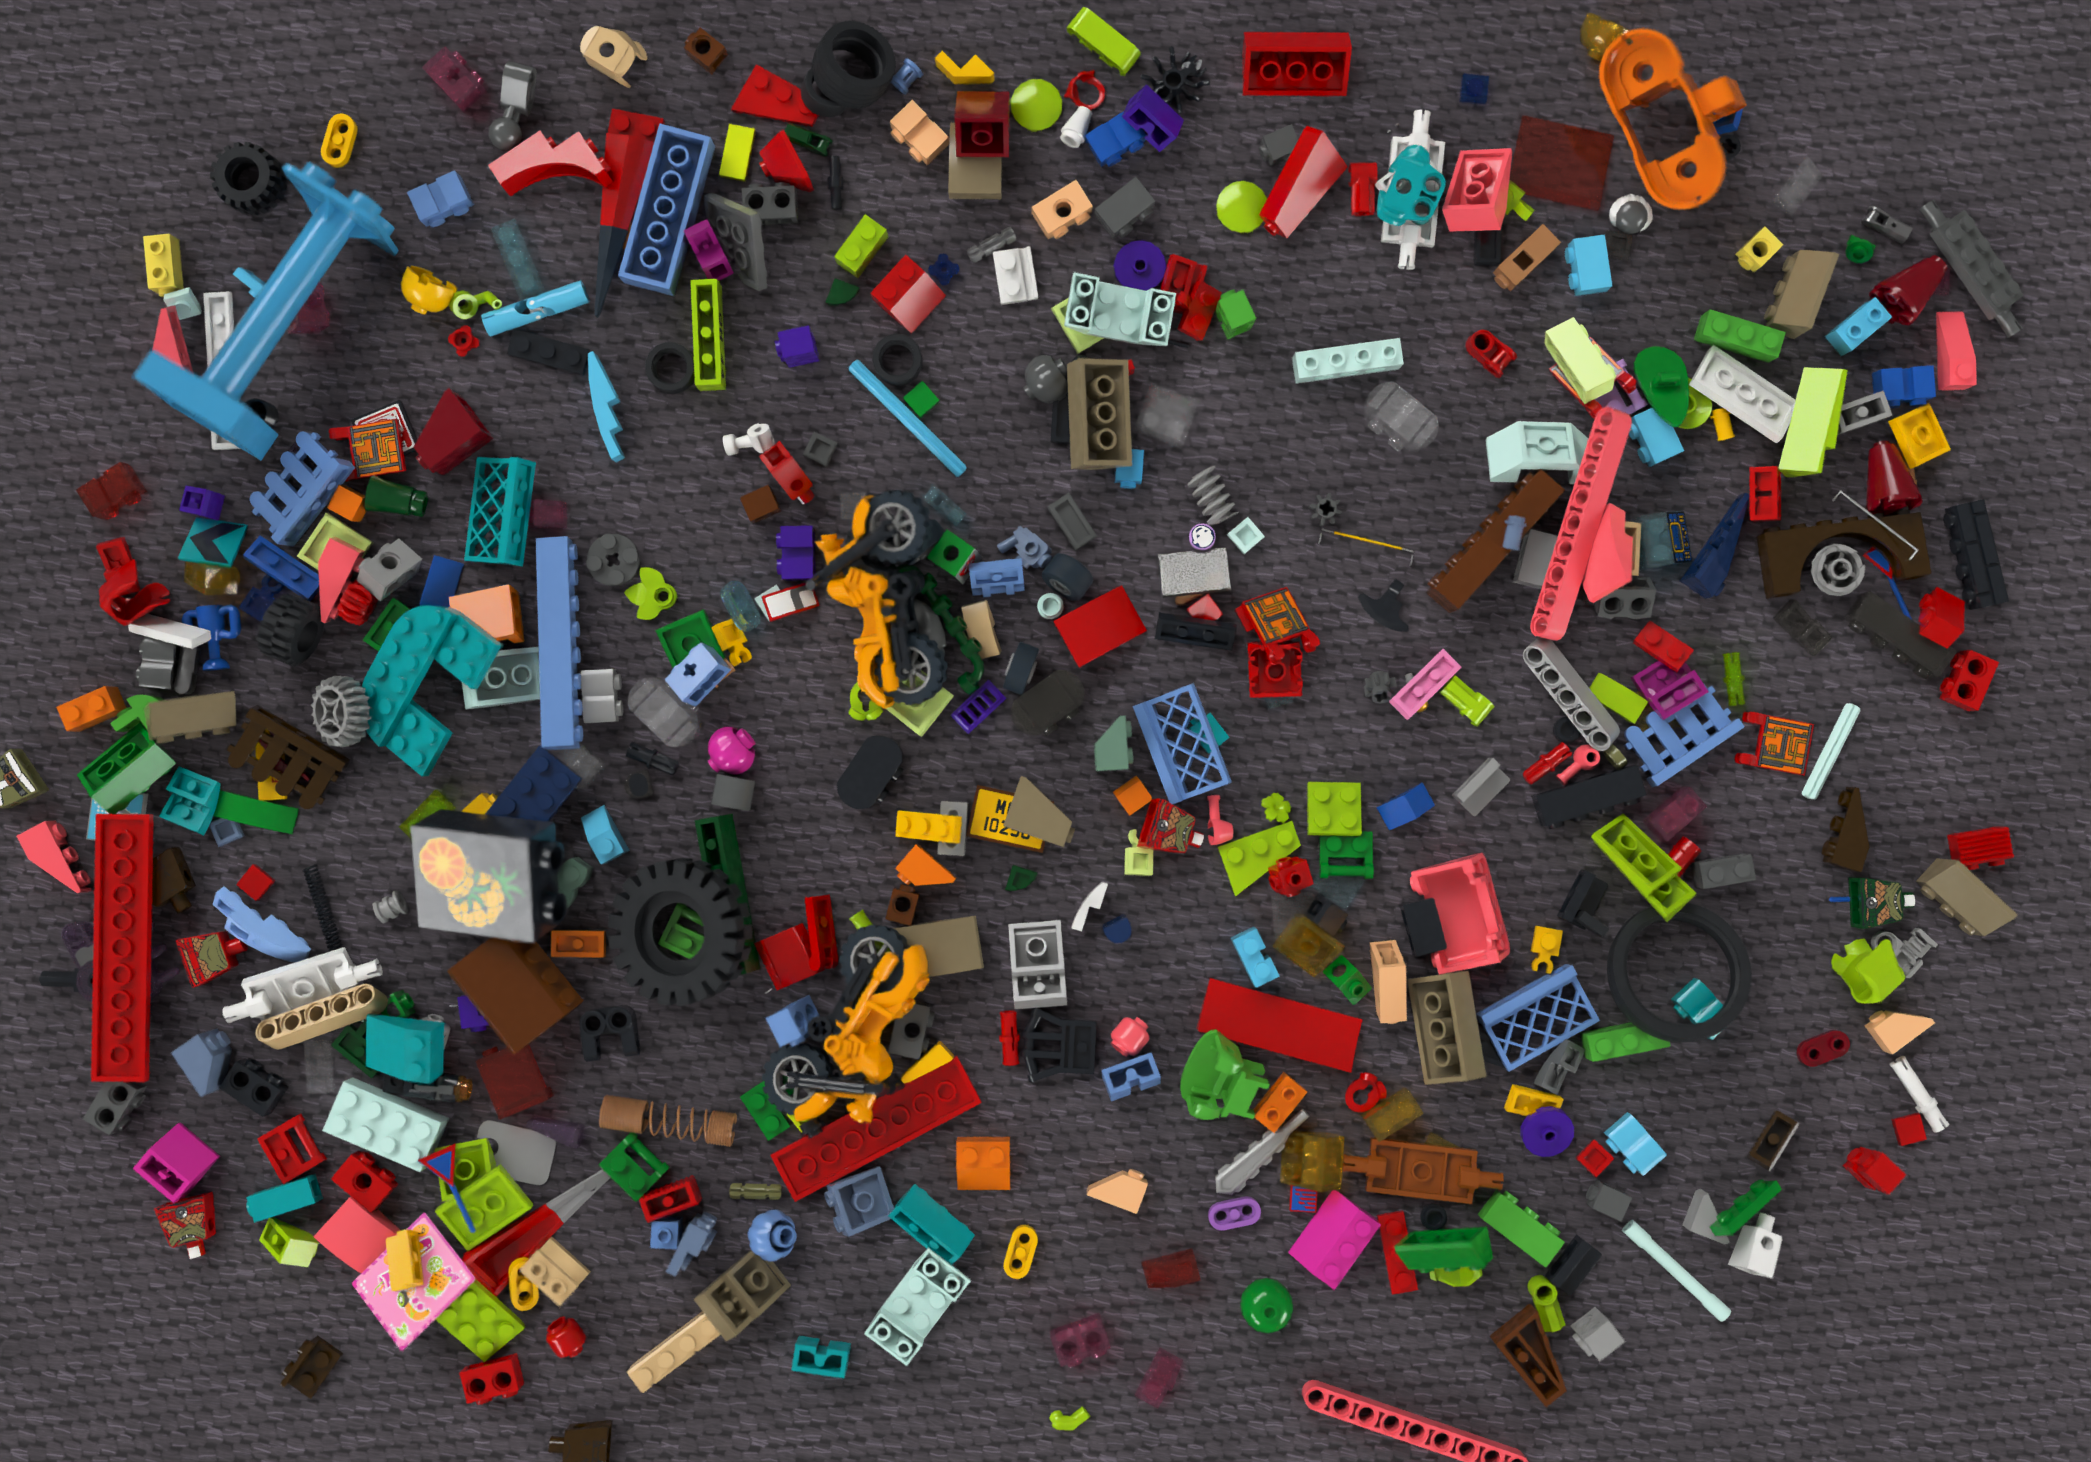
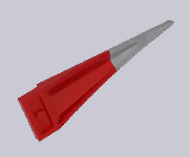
M603 1170L598 1171L483 1241L470 1251L465 1252L461 1260L474 1275L475 1279L497 1297L509 1283L508 1270L511 1263L521 1257L530 1259L610 1177Z

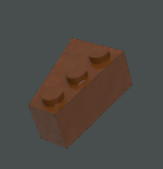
M1528 1304L1489 1336L1545 1407H1548L1567 1391L1549 1346L1547 1335L1542 1327L1538 1311L1531 1304Z

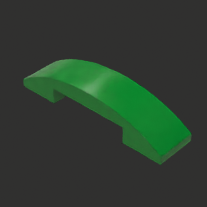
M220 789L213 816L255 827L293 834L299 809Z

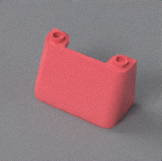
M1483 853L1469 855L1411 872L1410 885L1412 890L1417 892L1419 896L1424 895V899L1433 898L1438 911L1447 945L1446 949L1431 953L1432 964L1434 968H1437L1439 975L1499 963L1510 954L1509 939L1488 863Z

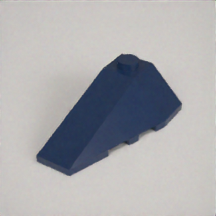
M1746 492L1737 496L1680 580L1681 583L1705 599L1718 596L1725 587L1723 581L1729 572L1750 497Z

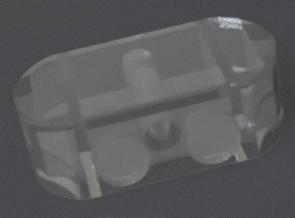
M1386 382L1378 385L1371 391L1364 402L1363 412L1365 419L1369 422L1368 427L1378 435L1383 433L1389 438L1388 443L1397 451L1419 452L1431 444L1437 436L1439 428L1437 416L1395 382Z
M654 677L644 678L638 681L630 690L628 696L629 709L667 746L684 747L697 739L702 727L701 717L696 712L699 708L682 702L663 679Z

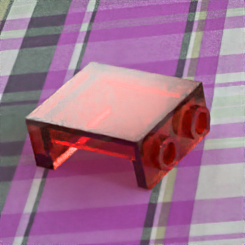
M529 1044L515 1055L512 1054L508 1047L498 1051L497 1046L481 1052L483 1058L475 1061L499 1120L549 1100L554 1096L551 1087H546Z

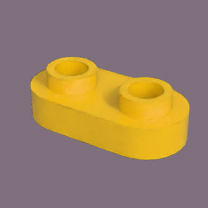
M336 114L328 123L321 147V156L332 167L339 168L346 165L352 153L358 129L355 121L348 115ZM347 125V132L341 133V127ZM340 150V157L333 158V153Z
M1020 1225L1014 1229L1004 1259V1270L1009 1277L1014 1279H1020L1027 1275L1037 1246V1233L1029 1225ZM1027 1234L1030 1238L1029 1241L1021 1242L1019 1239L1020 1235ZM1019 1259L1022 1265L1019 1268L1013 1267V1260Z
M527 1257L514 1260L508 1270L510 1299L513 1306L520 1311L530 1310L537 1304L539 1299L538 1287L522 1272H518L529 1260ZM524 1291L528 1292L524 1297L519 1296Z

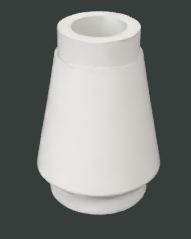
M1079 106L1061 129L1062 134L1060 138L1066 145L1078 148L1080 144L1084 143L1092 112L1088 108Z

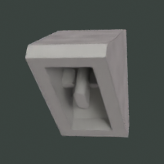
M1702 1189L1696 1190L1682 1226L1722 1244L1730 1243L1727 1235L1715 1236L1711 1231L1710 1226L1717 1220L1716 1216L1718 1214L1709 1194Z

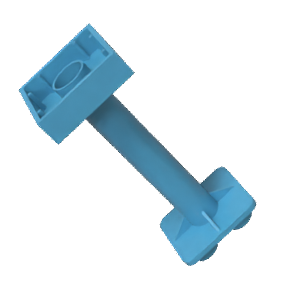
M307 162L302 171L289 164H285L282 171L304 198L312 213V217L205 373L199 378L156 351L151 350L133 376L172 408L260 461L279 434L247 406L238 402L349 238H365L393 256H396L399 252L390 238L395 228L379 215L382 208L369 197L356 190H353L349 198L345 197L341 192L333 188L336 181L324 170L310 162Z

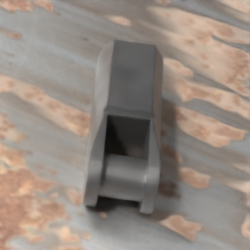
M1869 206L1867 217L1861 221L1863 225L1884 234L1900 244H1903L1908 239L1913 229L1912 227L1893 218L1878 207ZM1878 217L1884 220L1882 224L1876 222Z
M180 646L174 689L177 693L191 694L195 690L201 649Z

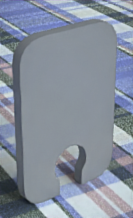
M487 1120L480 1125L477 1138H492L498 1143V1151L494 1155L496 1166L501 1164L515 1181L542 1185L548 1180L556 1148V1140L552 1135L492 1120Z

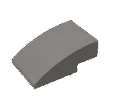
M1061 920L1008 924L1015 1009L1067 1005Z

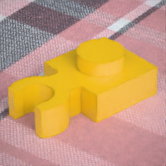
M737 618L711 627L722 651L729 650V660L733 666H737L742 661L745 663L752 659L750 651L743 646L747 639Z
M1535 926L1531 952L1538 953V957L1532 962L1533 971L1538 970L1539 963L1545 962L1547 966L1546 973H1552L1553 963L1550 957L1551 955L1559 956L1562 930Z

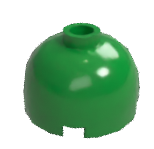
M1263 1278L1255 1280L1243 1291L1240 1307L1242 1316L1249 1326L1258 1332L1268 1334L1278 1332L1287 1325L1292 1316L1293 1302L1289 1291L1282 1283L1274 1279Z

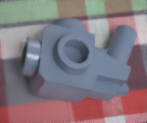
M1021 526L1013 532V536L997 544L1001 553L1015 546L1019 554L1016 559L1022 558V565L1026 569L1030 565L1033 568H1044L1052 559L1050 555L1052 549L1035 533Z

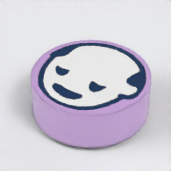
M1207 524L1194 526L1189 534L1191 546L1198 551L1209 550L1215 543L1213 528Z

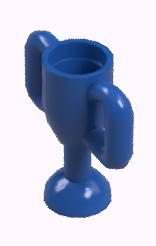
M231 604L225 606L207 605L196 607V610H189L184 613L182 623L193 626V618H196L198 627L210 630L211 639L207 641L210 659L204 663L203 671L230 669L229 663L221 659L219 641L222 638L233 639L240 635L242 628L238 608ZM229 613L230 631L225 630L224 615Z

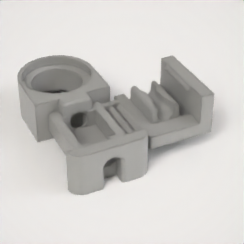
M1914 928L1911 932L1912 937L1908 941L1903 940V942L1891 932L1879 931L1875 933L1871 938L1872 949L1874 950L1878 946L1880 937L1887 936L1890 939L1899 967L1904 971L1905 978H1911L1923 965V961L1917 958H1922L1931 947L1936 948L1938 945L1920 928ZM1917 934V935H1918L1924 942H1926V943L1924 944V943H1923L1919 938H1917L1915 935Z

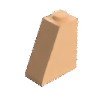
M1396 940L1370 942L1375 1004L1380 1023L1387 1024L1407 1021L1406 965Z

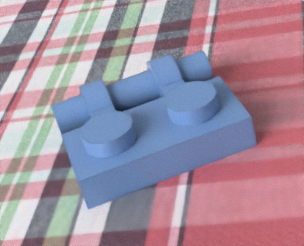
M1022 558L969 563L973 596L983 595V597H991V594L997 593L1014 595V592L1025 591Z

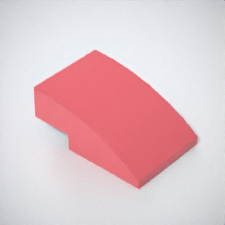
M1608 503L1605 507L1582 579L1585 593L1592 603L1630 582L1632 576L1633 537L1625 533V511L1611 503Z
M349 1197L315 1234L314 1238L336 1257L359 1273H362L387 1249L386 1239L397 1236V1231L401 1230L379 1210L370 1213L353 1197Z

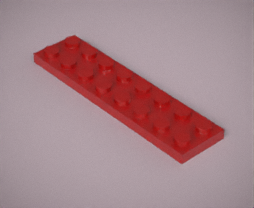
M956 1055L950 1062L905 1083V1087L892 1095L877 1097L872 1106L873 1116L871 1123L866 1121L863 1123L857 1122L849 1115V1112L822 1126L823 1132L809 1139L806 1135L771 1153L770 1156L794 1202L979 1105L982 1101L958 1055Z

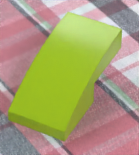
M1602 673L1597 674L1589 687L1604 708L1612 710L1629 723H1636L1648 703L1647 700Z

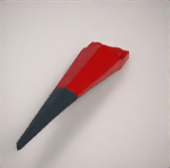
M612 108L608 133H606L604 160L611 168L608 175L613 182L605 188L603 187L594 313L596 318L601 314L619 256L633 220L659 123H665L663 118Z

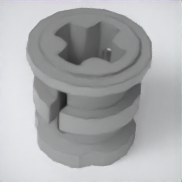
M398 890L392 892V897L386 896L382 898V902L375 901L372 904L374 913L381 923L388 922L389 918L398 917L399 913L407 914L409 912L407 903Z

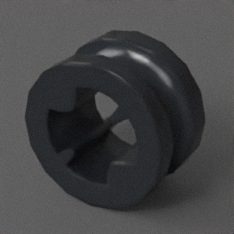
M1724 135L1719 139L1721 147L1728 142L1729 146L1734 148L1729 152L1730 154H1727V150L1723 149L1726 161L1733 159L1741 150V143L1734 135Z

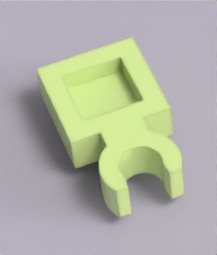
M1130 830L1128 838L1132 847L1125 848V875L1152 876L1153 850L1137 847L1139 841L1136 836L1137 830Z

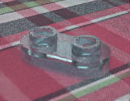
M734 580L724 585L720 591V596L736 627L744 632H749L760 624L761 617L746 587L741 582Z

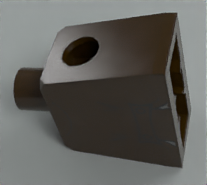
M180 847L169 848L153 858L152 904L159 907L171 903L177 914L192 907L185 893L194 888L196 884Z
M613 1420L570 1424L565 1430L564 1437L551 1436L549 1453L563 1454L562 1462H609Z

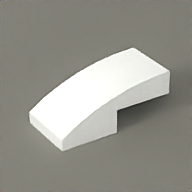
M1106 882L1098 884L1085 898L1073 920L1072 929L1082 931L1090 906L1100 909L1108 885Z

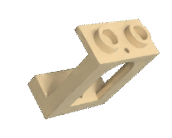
M553 1237L540 1250L538 1249L520 1269L527 1278L558 1306L568 1298L591 1272Z

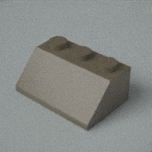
M1799 250L1792 256H1788L1782 267V271H1785L1783 280L1778 281L1773 291V295L1776 296L1774 304L1769 305L1764 315V319L1767 320L1766 326L1786 332L1785 336L1792 339L1812 329L1839 254L1835 252Z
M223 692L148 703L144 708L149 740L157 739V744L174 741L175 736L185 735V739H195L202 737L203 732L213 731V735L230 733V728L236 726L235 692Z
M1937 858L1916 881L1922 887L1920 892L1930 900L1936 899L1941 904L1939 909L1948 917H1955L1961 923L1958 926L1970 936L1973 934L1986 936L2017 916L2007 904L1959 860Z

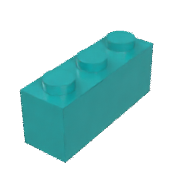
M916 1184L901 1197L888 1215L926 1249L930 1248L951 1265L961 1257L975 1236L964 1223L959 1222L944 1206L939 1205L924 1189L919 1188Z

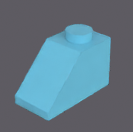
M605 805L581 817L587 840L600 864H606L630 851Z

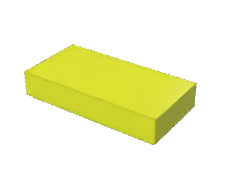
M729 124L719 172L720 177L746 182L756 132L754 128Z

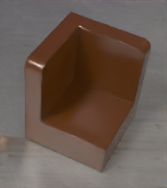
M769 485L740 497L747 516L753 524L782 512Z

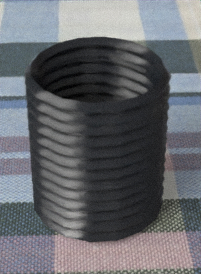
M257 398L248 399L244 402L243 405L247 406L252 412L258 406L264 405L266 416L263 421L271 428L276 426L279 414L274 405Z

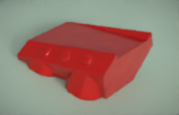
M1285 641L1277 644L1282 648L1285 656L1276 665L1269 663L1262 642L1247 643L1249 693L1251 698L1302 696V652L1300 651V641Z
M803 923L754 943L776 990L785 988L825 970L813 971L809 967V959L812 956L809 931Z

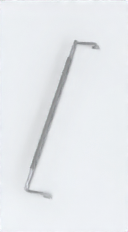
M1841 490L1834 497L1832 501H1834L1837 498V496L1840 493H1842L1851 502H1853L1864 512H1866L1868 515H1870L1872 518L1878 521L1881 525H1883L1885 528H1887L1889 531L1895 534L1898 538H1900L1902 541H1904L1912 548H1914L1916 551L1909 558V560H1911L1914 557V555L1918 552V549L1911 545L1906 539H1904L1902 536H1900L1898 533L1892 530L1889 526H1887L1885 523H1883L1881 520L1875 517L1872 513H1870L1868 510H1866L1852 498L1844 494Z

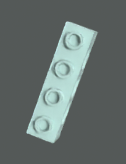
M1400 338L1295 352L1292 357L1296 384L1398 370L1404 364Z

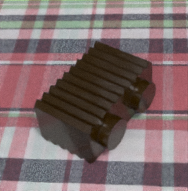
M1778 1110L1774 1111L1753 1144V1147L1748 1152V1159L1771 1171L1798 1128L1799 1123Z

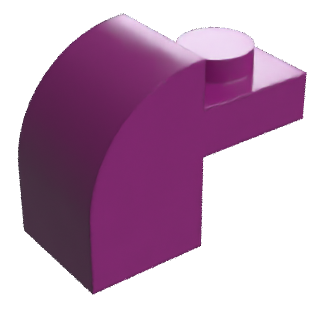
M707 219L683 230L707 279H717L719 281L734 274Z

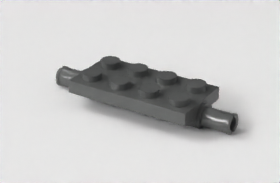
M1934 199L1921 207L1919 211L1922 212L1932 227L1930 229V236L1988 320L1996 319L2007 338L2023 329L2009 309L2012 308L2011 305L2024 295L2018 283L2012 279L2005 269L2004 263L1990 247L1989 241L1983 237L1976 227L1973 218L1965 210L1951 219L1949 217L1946 218Z

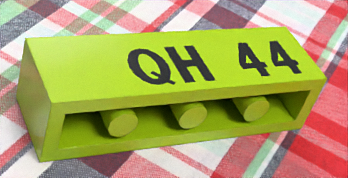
M717 279L691 280L695 386L700 391L726 390L722 286Z

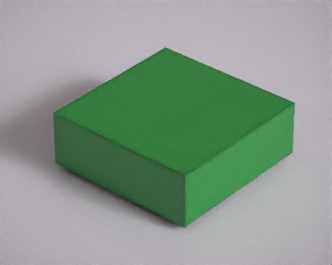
M923 381L903 397L904 401L919 418H922L940 402Z

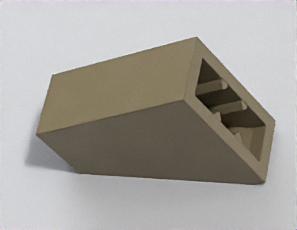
M1021 776L1003 826L1064 847L1065 842L1070 843L1075 828L1071 827L1072 821L1026 777Z

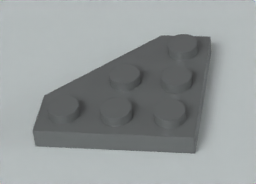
M715 193L703 195L706 219L711 228H716L723 240H721L720 244L729 260H735L741 272L738 275L743 284L758 291L766 289L765 248L762 242V221L759 213Z

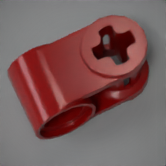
M1487 330L1475 332L1466 341L1467 352L1497 378H1501L1503 375L1502 371L1511 361H1515L1517 358V354L1509 346L1502 343ZM1475 338H1480L1484 341V350L1478 349L1475 346Z

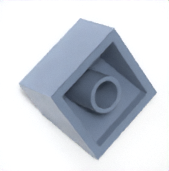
M218 1028L196 1035L171 1052L200 1097L221 1090L219 1087L228 1074L232 1049L229 1046L231 1042L227 1034L219 1031Z

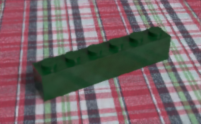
M733 814L695 820L702 861L712 864L710 870L720 869L729 876L725 883L727 885H737L742 895L736 900L738 904L747 903L750 912ZM751 913L750 916L743 918L745 925H752V938L744 940V945L751 947L748 960L739 963L744 967L740 975L761 969L758 952L754 944L756 941Z

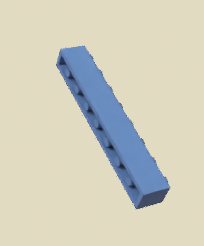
M568 536L536 538L541 746L546 750L580 749L579 741H583V728L581 725L579 726V715H582V701L578 699V689H581V675L577 673V663L581 662L580 648L576 647V637L580 636V625L576 621L575 611H579V598L575 595V585H578V572L574 570V560L578 558L576 544H573V541Z

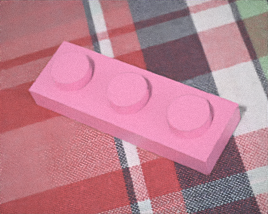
M1442 649L1389 702L1408 720L1462 667Z

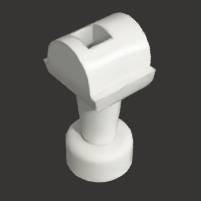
M755 424L748 429V435L738 438L734 434L723 436V445L728 456L738 454L739 448L753 447L757 452L764 453L775 444L767 424Z

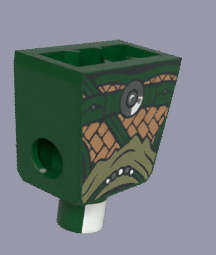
M1848 877L1851 927L1867 929L1901 921L1903 919V908H1913L1915 905L1914 894L1912 892H1902V886L1898 882Z

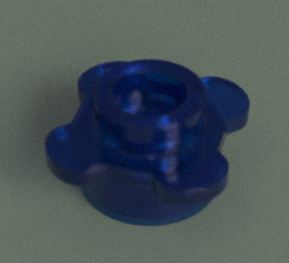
M940 254L936 263L928 267V272L931 276H935L941 285H948L953 275L959 273V265L952 263L948 259V255ZM943 267L946 268L945 272L941 271Z

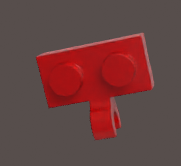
M1196 281L1191 296L1183 291H1180L1179 294L1176 293L1174 305L1184 309L1177 330L1197 341L1203 340L1222 292L1203 281Z

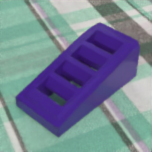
M988 679L950 716L970 734L1007 698ZM986 689L997 699L994 703L983 693ZM978 696L989 706L987 710L975 700ZM971 703L981 712L979 717L969 709L968 706ZM965 711L974 722L970 725L960 713Z

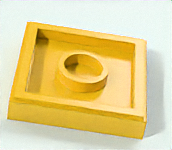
M1930 403L1888 421L1910 469L1951 450Z

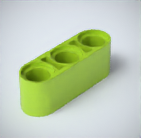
M1083 7L1066 27L1070 35L1074 34L1077 36L1082 45L1091 52L1092 50L1097 52L1101 60L1111 68L1113 66L1117 68L1122 76L1126 75L1141 56V52L1133 43L1086 7Z

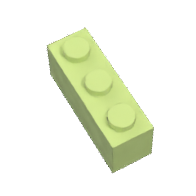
M1573 317L1546 331L1544 343L1584 404L1613 390L1616 378L1615 371L1610 364L1606 365L1602 359L1599 347L1591 343L1587 330L1582 324L1579 325Z

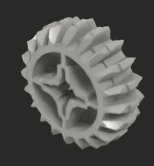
M332 676L326 680H321V684L316 686V693L312 694L314 703L310 704V706L313 708V713L311 714L314 717L313 726L317 727L316 734L321 735L322 742H327L329 746L349 747V745L359 743L362 737H366L365 730L369 729L368 720L371 719L369 715L371 707L367 703L369 697L364 695L365 688L360 687V682L354 681L353 677Z

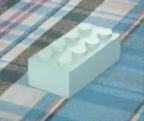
M350 1078L343 1081L322 1131L421 1172L426 1167L417 1160L435 1153L434 1148H437L449 1118L389 1092H383L382 1089L356 1078Z

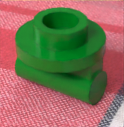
M1851 234L1846 243V257L1855 263L1867 262L1873 256L1876 245Z

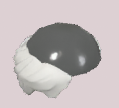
M1629 194L1618 198L1612 204L1609 219L1612 225L1616 226L1621 232L1634 234L1645 230L1650 225L1653 214L1649 203L1643 197Z

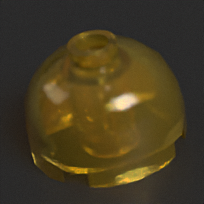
M1588 12L1580 29V40L1582 45L1589 50L1587 56L1601 62L1609 45L1620 35L1631 30L1610 20H1601L1600 16ZM1631 38L1626 39L1628 45H1630L1632 42Z

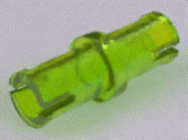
M1740 652L1723 653L1725 668L1723 683L1727 685L1728 706H1736L1737 703L1739 705L1746 704L1743 689L1745 675H1742Z

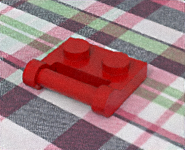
M302 1113L257 1138L282 1184L289 1182L327 1159L324 1152L321 1153L303 1123L305 1119ZM294 1128L311 1158L309 1161L305 1162L287 1130Z

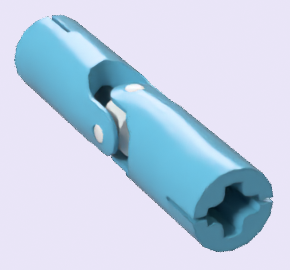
M582 280L481 314L484 327L491 337L544 317L590 303L585 286ZM528 308L530 310V314H522L525 309Z

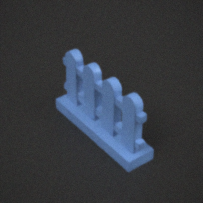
M304 431L299 432L296 436V443L300 447L297 454L288 451L284 452L280 458L281 464L285 467L283 472L280 474L271 471L265 477V482L270 489L266 494L255 491L250 496V503L254 507L253 514L259 517L262 515L271 525L269 530L273 533L271 538L279 545L294 547L331 500L338 485H342L356 468L350 461L336 458L338 454L334 450L330 449L328 451L319 442L321 436L316 432L312 434ZM307 455L317 465L314 471L303 461ZM291 476L302 485L298 491L288 482ZM276 495L287 505L283 511L272 501Z
M1712 686L1707 688L1709 691L1707 694L1665 720H1662L1655 711L1649 713L1646 716V723L1650 728L1644 732L1637 726H1631L1625 730L1624 736L1628 742L1624 746L1627 750L1633 748L1643 763L1640 766L1643 772L1647 770L1650 772L1651 776L1646 780L1651 787L1659 786L1745 727L1739 718L1732 721L1728 718L1731 712L1728 708L1723 710L1712 695L1715 692ZM1696 704L1708 719L1702 725L1690 709ZM1674 719L1677 720L1687 734L1682 739L1678 738L1668 724ZM1713 726L1716 732L1709 736L1706 730ZM1653 733L1665 748L1660 754L1656 752L1647 739ZM1692 741L1694 747L1687 750L1684 745ZM1670 755L1673 761L1665 765L1663 759Z

